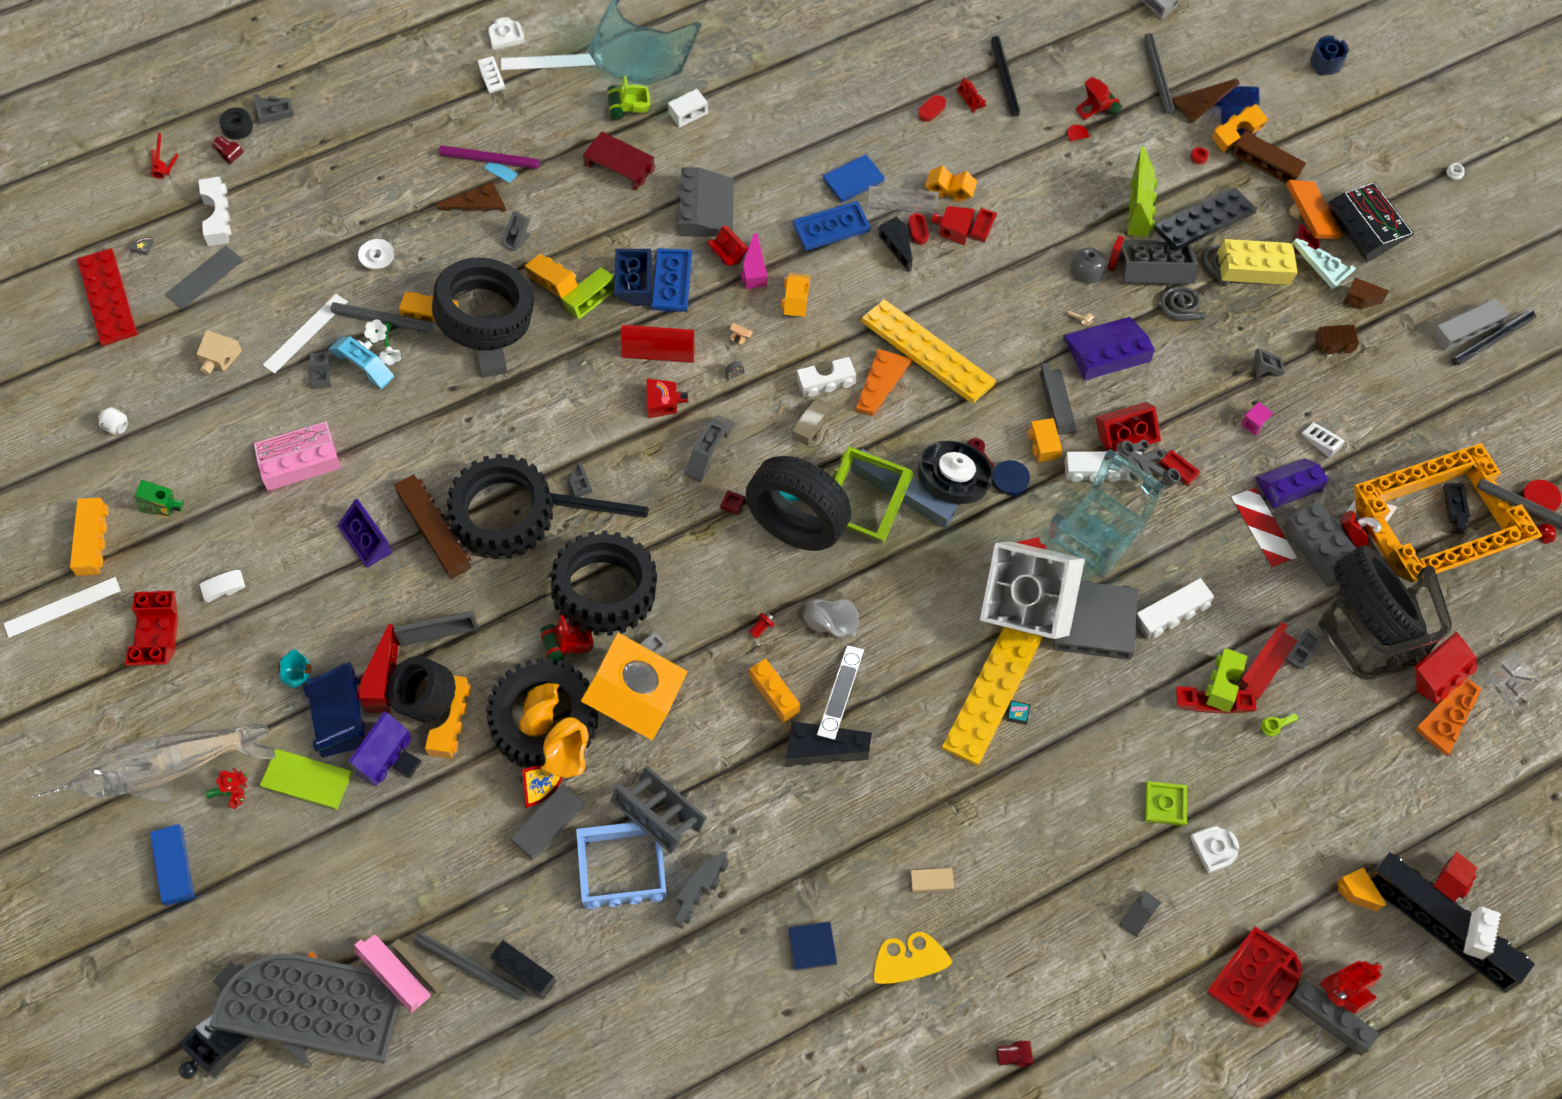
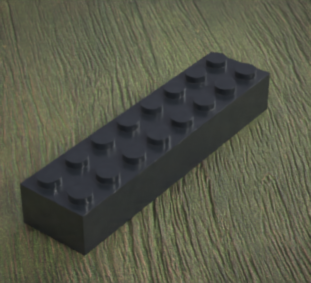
M1389 852L1369 874V877L1384 899L1505 993L1521 984L1535 965L1528 955L1519 952L1507 939L1498 935L1494 941L1496 944L1493 945L1495 947L1493 949L1494 952L1486 958L1480 959L1464 953L1472 912L1463 909L1456 901L1453 902L1433 886L1434 883L1428 882L1423 878L1419 871L1406 865L1398 855Z

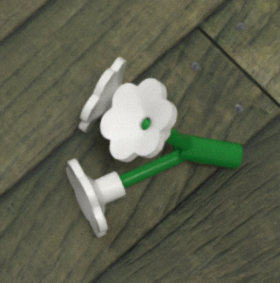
M378 319L366 323L364 334L367 338H370V341L367 340L362 343L358 340L357 342L369 350L372 343L384 340L386 348L385 352L379 354L380 360L387 365H393L395 362L400 361L401 352L393 350L389 346L387 333L392 325L389 322L382 324Z

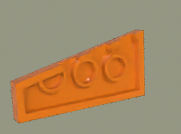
M878 349L857 403L856 412L874 416L885 401L886 396L894 389L895 384L902 378L913 360Z
M1467 677L1459 687L1453 689L1415 730L1448 757L1482 689Z

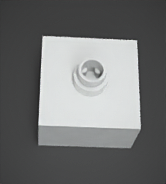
M1015 542L995 543L980 621L1052 639L1069 636L1085 558Z

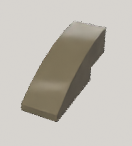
M817 398L793 428L792 439L808 446L813 437L817 436L834 406Z

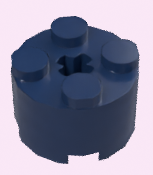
M1326 35L1321 37L1315 44L1310 62L1317 74L1325 75L1340 72L1349 51L1348 45L1344 40L1340 41L1335 39L1333 35Z

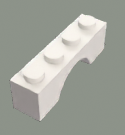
M220 177L199 180V190L205 205L215 208L214 213L202 222L203 236L208 246L229 243V236L232 233L230 225H228L230 215L226 211V208L229 207L228 199L225 197V194L228 193L225 183H222Z

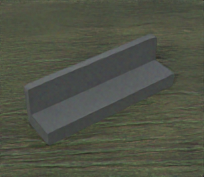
M1049 363L1041 364L1039 375L1050 418H1054L1058 435L1076 433L1077 428L1061 369L1051 370Z

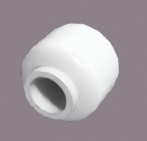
M113 407L102 410L98 416L99 426L112 435L123 433L128 426L127 416Z

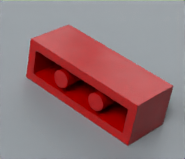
M1456 851L1441 869L1433 886L1453 902L1459 897L1463 899L1474 884L1473 881L1477 877L1475 872L1478 867Z

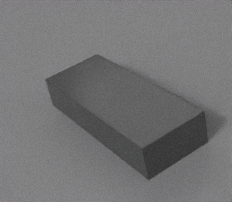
M496 313L476 316L481 319L497 318ZM503 348L477 350L482 378L508 373Z
M562 784L511 837L512 843L531 860H534L584 808V803Z

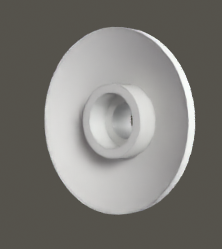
M373 239L361 246L358 257L361 264L366 268L381 269L389 265L393 260L394 249L385 240Z

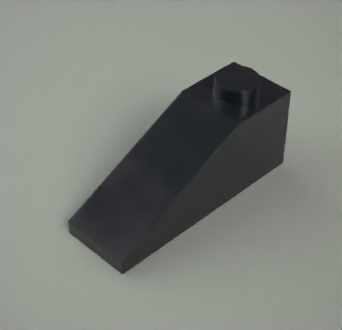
M896 216L879 226V237L904 268L910 272L913 260L907 226Z

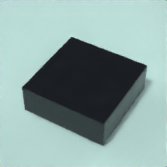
M404 750L392 767L399 773L411 778L422 761Z

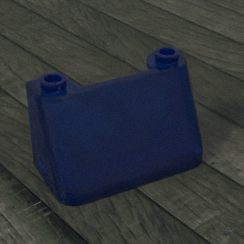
M351 662L342 663L307 680L306 685L303 686L304 694L309 698L315 733L313 747L315 752L319 751L322 758L356 750L366 738L365 723L362 719L359 698H357L358 678Z

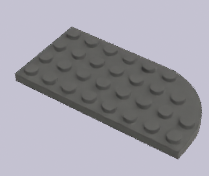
M278 954L250 963L229 980L217 1000L209 1027L384 1064L401 1002L369 969L302 955Z

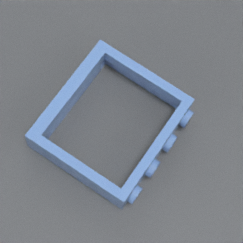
M635 822L576 829L583 907L588 909H598L601 905L617 907L621 903L629 902V904L634 905L640 904L644 900L659 902L663 898H667L662 846L656 841L660 889L589 897L585 842L646 836L648 834Z

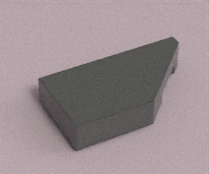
M579 461L573 474L568 479L572 493L576 497L593 493L582 462Z

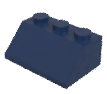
M651 248L615 249L614 295L632 305H651Z

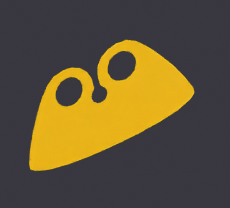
M915 932L909 937L907 945L909 951L912 952V957L910 958L905 956L906 949L903 942L896 938H890L884 941L879 950L875 964L874 981L880 984H888L924 977L949 967L952 964V960L946 951L927 933ZM923 937L926 941L924 949H915L913 939ZM896 943L899 945L900 953L897 956L888 954L887 946L889 944Z

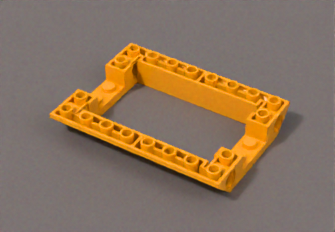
M1482 443L1354 486L1357 514L1360 519L1369 517L1376 519L1380 523L1381 530L1377 533L1374 532L1373 527L1367 524L1365 527L1394 573L1398 577L1412 583L1542 536L1522 504L1512 507L1510 503L1476 487L1480 479H1485L1497 485L1495 480L1501 474ZM1467 475L1502 530L1419 560L1411 543L1401 545L1387 523L1385 517L1389 514L1390 509L1385 502Z

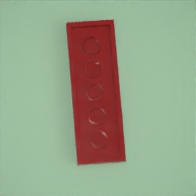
M110 248L77 258L101 345L104 346L137 336L138 332L113 249Z

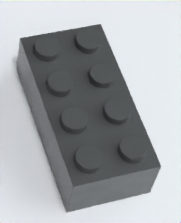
M1317 501L1288 517L1282 528L1325 584L1330 587L1337 583L1333 570L1336 561L1355 550L1356 547L1322 504Z

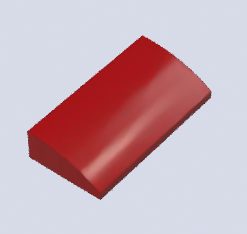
M621 325L622 358L694 363L695 330Z

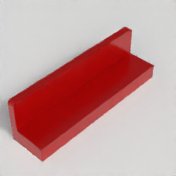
M1282 621L1238 685L1241 690L1255 691V698L1257 700L1297 643L1295 638L1284 632L1288 625Z

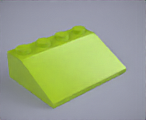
M1145 147L1140 148L1131 179L1127 235L1149 237L1150 231L1154 230L1155 220H1152V217L1155 216L1156 206H1153V203H1155L1157 195L1154 192V189L1157 187L1155 170Z

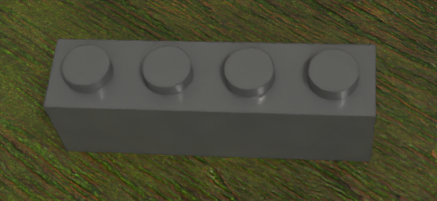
M1306 979L1296 987L1287 1001L1360 1056L1370 1050L1380 1034L1357 1016L1345 1010L1343 1006L1335 1005L1328 999V995Z

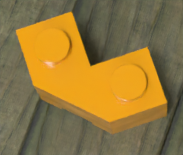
M942 165L929 171L925 187L936 197L943 198V196L952 197L953 201L961 202L973 197L977 180L967 171L953 176Z
M789 273L788 278L785 277L784 288H786L785 298L781 300V309H784L783 315L805 317L811 275Z

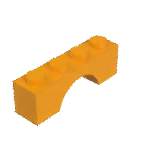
M453 676L455 678L456 690L455 697L450 706V715L443 725L429 730L425 746L428 756L452 759L453 753L457 752L458 741L456 740L458 734L462 732L463 722H461L462 715L466 714L467 703L465 702L466 698L470 697L472 688L467 677Z

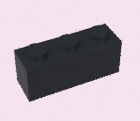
M504 940L501 941L490 956L493 964L543 1000L556 983V979L551 973Z

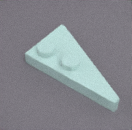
M1297 238L1292 242L1293 246L1331 289L1335 288L1356 269L1352 265L1347 267L1341 263L1340 259L1332 257L1319 248L1315 250L1307 246L1308 243Z

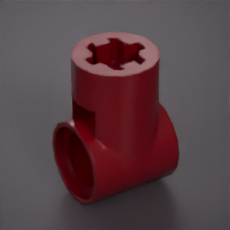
M222 136L216 137L212 142V148L220 153L221 157L229 164H232L244 153L239 144L235 141L230 143Z
M1017 1041L1009 1046H996L998 1066L1014 1064L1015 1067H1025L1034 1064L1031 1041Z

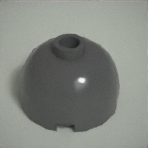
M1084 248L1074 255L1070 266L1071 274L1077 281H1085V284L1096 283L1105 274L1106 260L1099 250Z

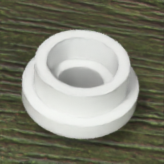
M1454 163L1447 168L1446 173L1451 179L1459 180L1464 176V167L1459 163Z

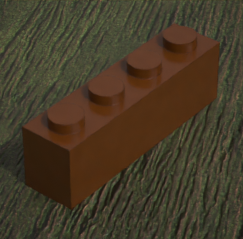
M1247 131L1244 132L1232 153L1236 158L1285 184L1289 180H1297L1306 165V162Z

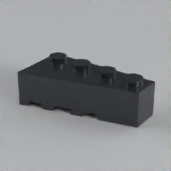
M791 722L786 767L801 764L805 766L813 763L828 764L835 761L868 760L871 732L838 728L834 740L817 735L820 725Z

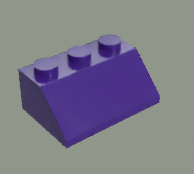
M1306 458L1255 477L1273 509L1322 491L1329 480L1320 464Z
M384 711L348 762L358 777L377 787L380 782L385 780L388 774L387 771L395 764L401 751L409 746L411 735L408 729Z

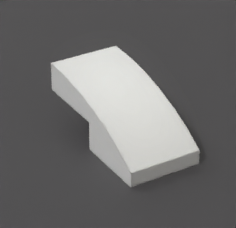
M234 570L206 580L200 584L204 601L211 602L223 594L229 596L243 589L245 584L241 571Z

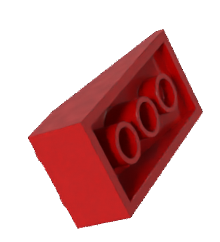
M388 624L361 679V686L357 687V698L360 699L361 706L364 707L367 713H383L384 711L391 713L392 706L387 696V688L390 677L397 665L399 641L394 632L393 624Z

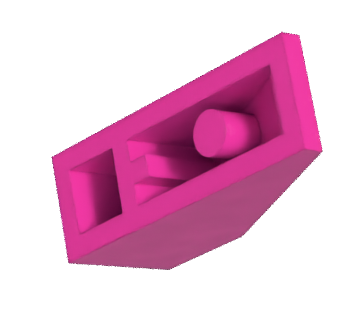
M757 233L753 234L743 263V272H740L741 282L745 283L746 289L767 286V273Z

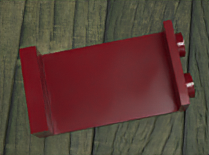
M602 131L583 154L584 166L591 168L594 163H597L633 181V190L635 191L644 185L648 175L652 174L655 170L654 156Z

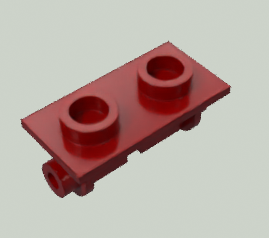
M963 77L956 90L972 112L975 113L977 108L983 109L986 106V100L980 94H977L978 91L973 86V83Z

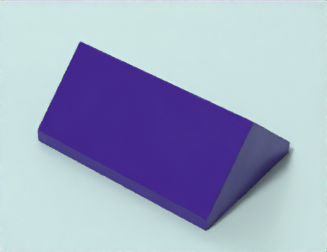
M355 499L337 527L365 567H370L390 555L392 551L387 539L360 501Z

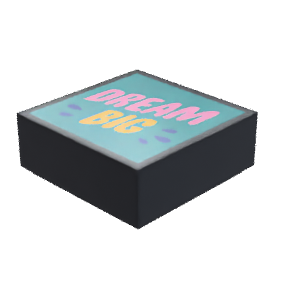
M1011 700L1007 721L1027 725L1030 704Z

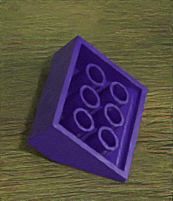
M1131 317L1064 335V339L1084 381L1151 362L1155 352L1148 335Z

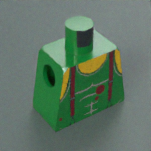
M145 480L140 481L135 494L139 512L169 517L172 510L182 511L184 501L175 499L173 490Z

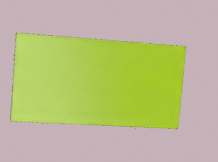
M276 749L260 783V787L338 810L353 772Z

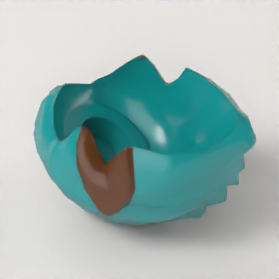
M297 649L289 651L279 661L277 673L280 682L285 686L297 688L310 678V673L312 672L311 664L308 658Z

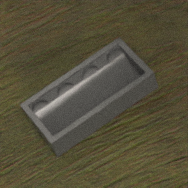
M474 610L394 627V632L401 646L479 630Z

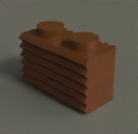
M1354 324L1320 326L1315 335L1319 353L1331 355L1336 352H1344L1348 354L1355 351L1359 345Z

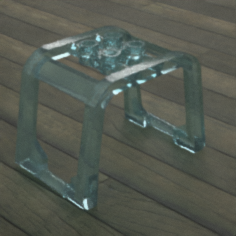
M1109 449L1103 458L1090 491L1068 519L1057 513L1051 520L1048 542L1054 546H1060L1073 556L1085 558L1084 563L1094 569L1098 576L1104 578L1146 525L1165 485ZM1121 467H1124L1144 480L1141 487L1148 494L1149 499L1140 516L1100 490L1109 470L1119 471ZM1093 501L1133 527L1125 538L1117 533V529L1114 526H1109L1101 521L1099 516H1091L1085 512ZM1080 517L1088 522V528L1092 530V534L1088 529H1080L1075 525ZM1068 534L1095 554H1098V564L1062 540L1063 537ZM1102 535L1106 541L1115 540L1120 544L1115 551L1106 546V542L1101 539Z

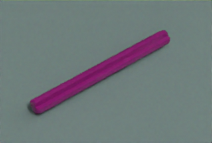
M440 145L439 155L533 169H538L540 161L537 158Z

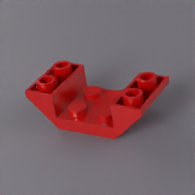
M134 592L132 611L137 618L133 646H127L125 665H167L175 653L178 626L175 592Z

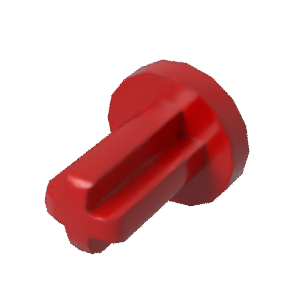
M762 612L758 615L760 620L749 630V633L754 638H759L768 627L773 628L775 626L771 621L773 617L769 613L767 616Z

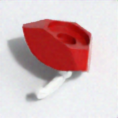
M1353 511L1346 512L1341 519V524L1349 540L1356 548L1368 546V536L1362 529V526L1367 524L1373 527L1374 532L1377 533L1381 530L1380 523L1376 519L1369 517L1355 521L1356 514Z

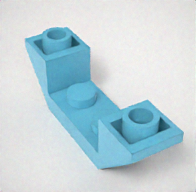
M340 337L328 349L339 359L343 360L346 357L364 370L368 380L380 389H383L394 378V375L377 355L352 337Z

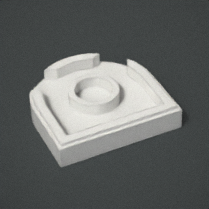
M499 18L489 27L488 32L492 49L525 43L521 25L517 21L510 20V18Z
M1216 826L1190 835V839L1208 874L1230 866L1238 856L1239 843L1235 835L1230 831Z

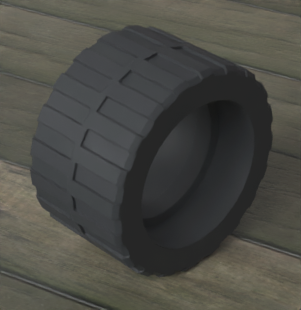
M423 656L409 657L402 661L391 675L387 696L390 705L398 713L420 722H433V720H437L444 715L448 708H450L455 697V678L447 667ZM428 676L426 692L415 703L417 687Z

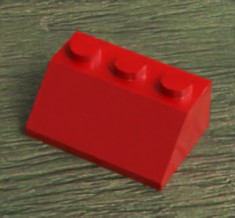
M1148 402L1095 417L1098 435L1107 452H1117V445L1122 441H1130L1132 444H1135L1141 440H1146L1149 445L1161 441L1156 407Z
M1455 632L1414 667L1417 693L1437 704L1442 699H1445L1453 689L1459 687L1467 677L1476 672V655L1459 633Z

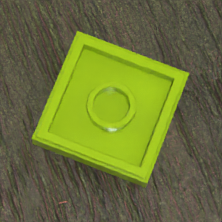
M1146 781L1145 822L1186 826L1187 785Z

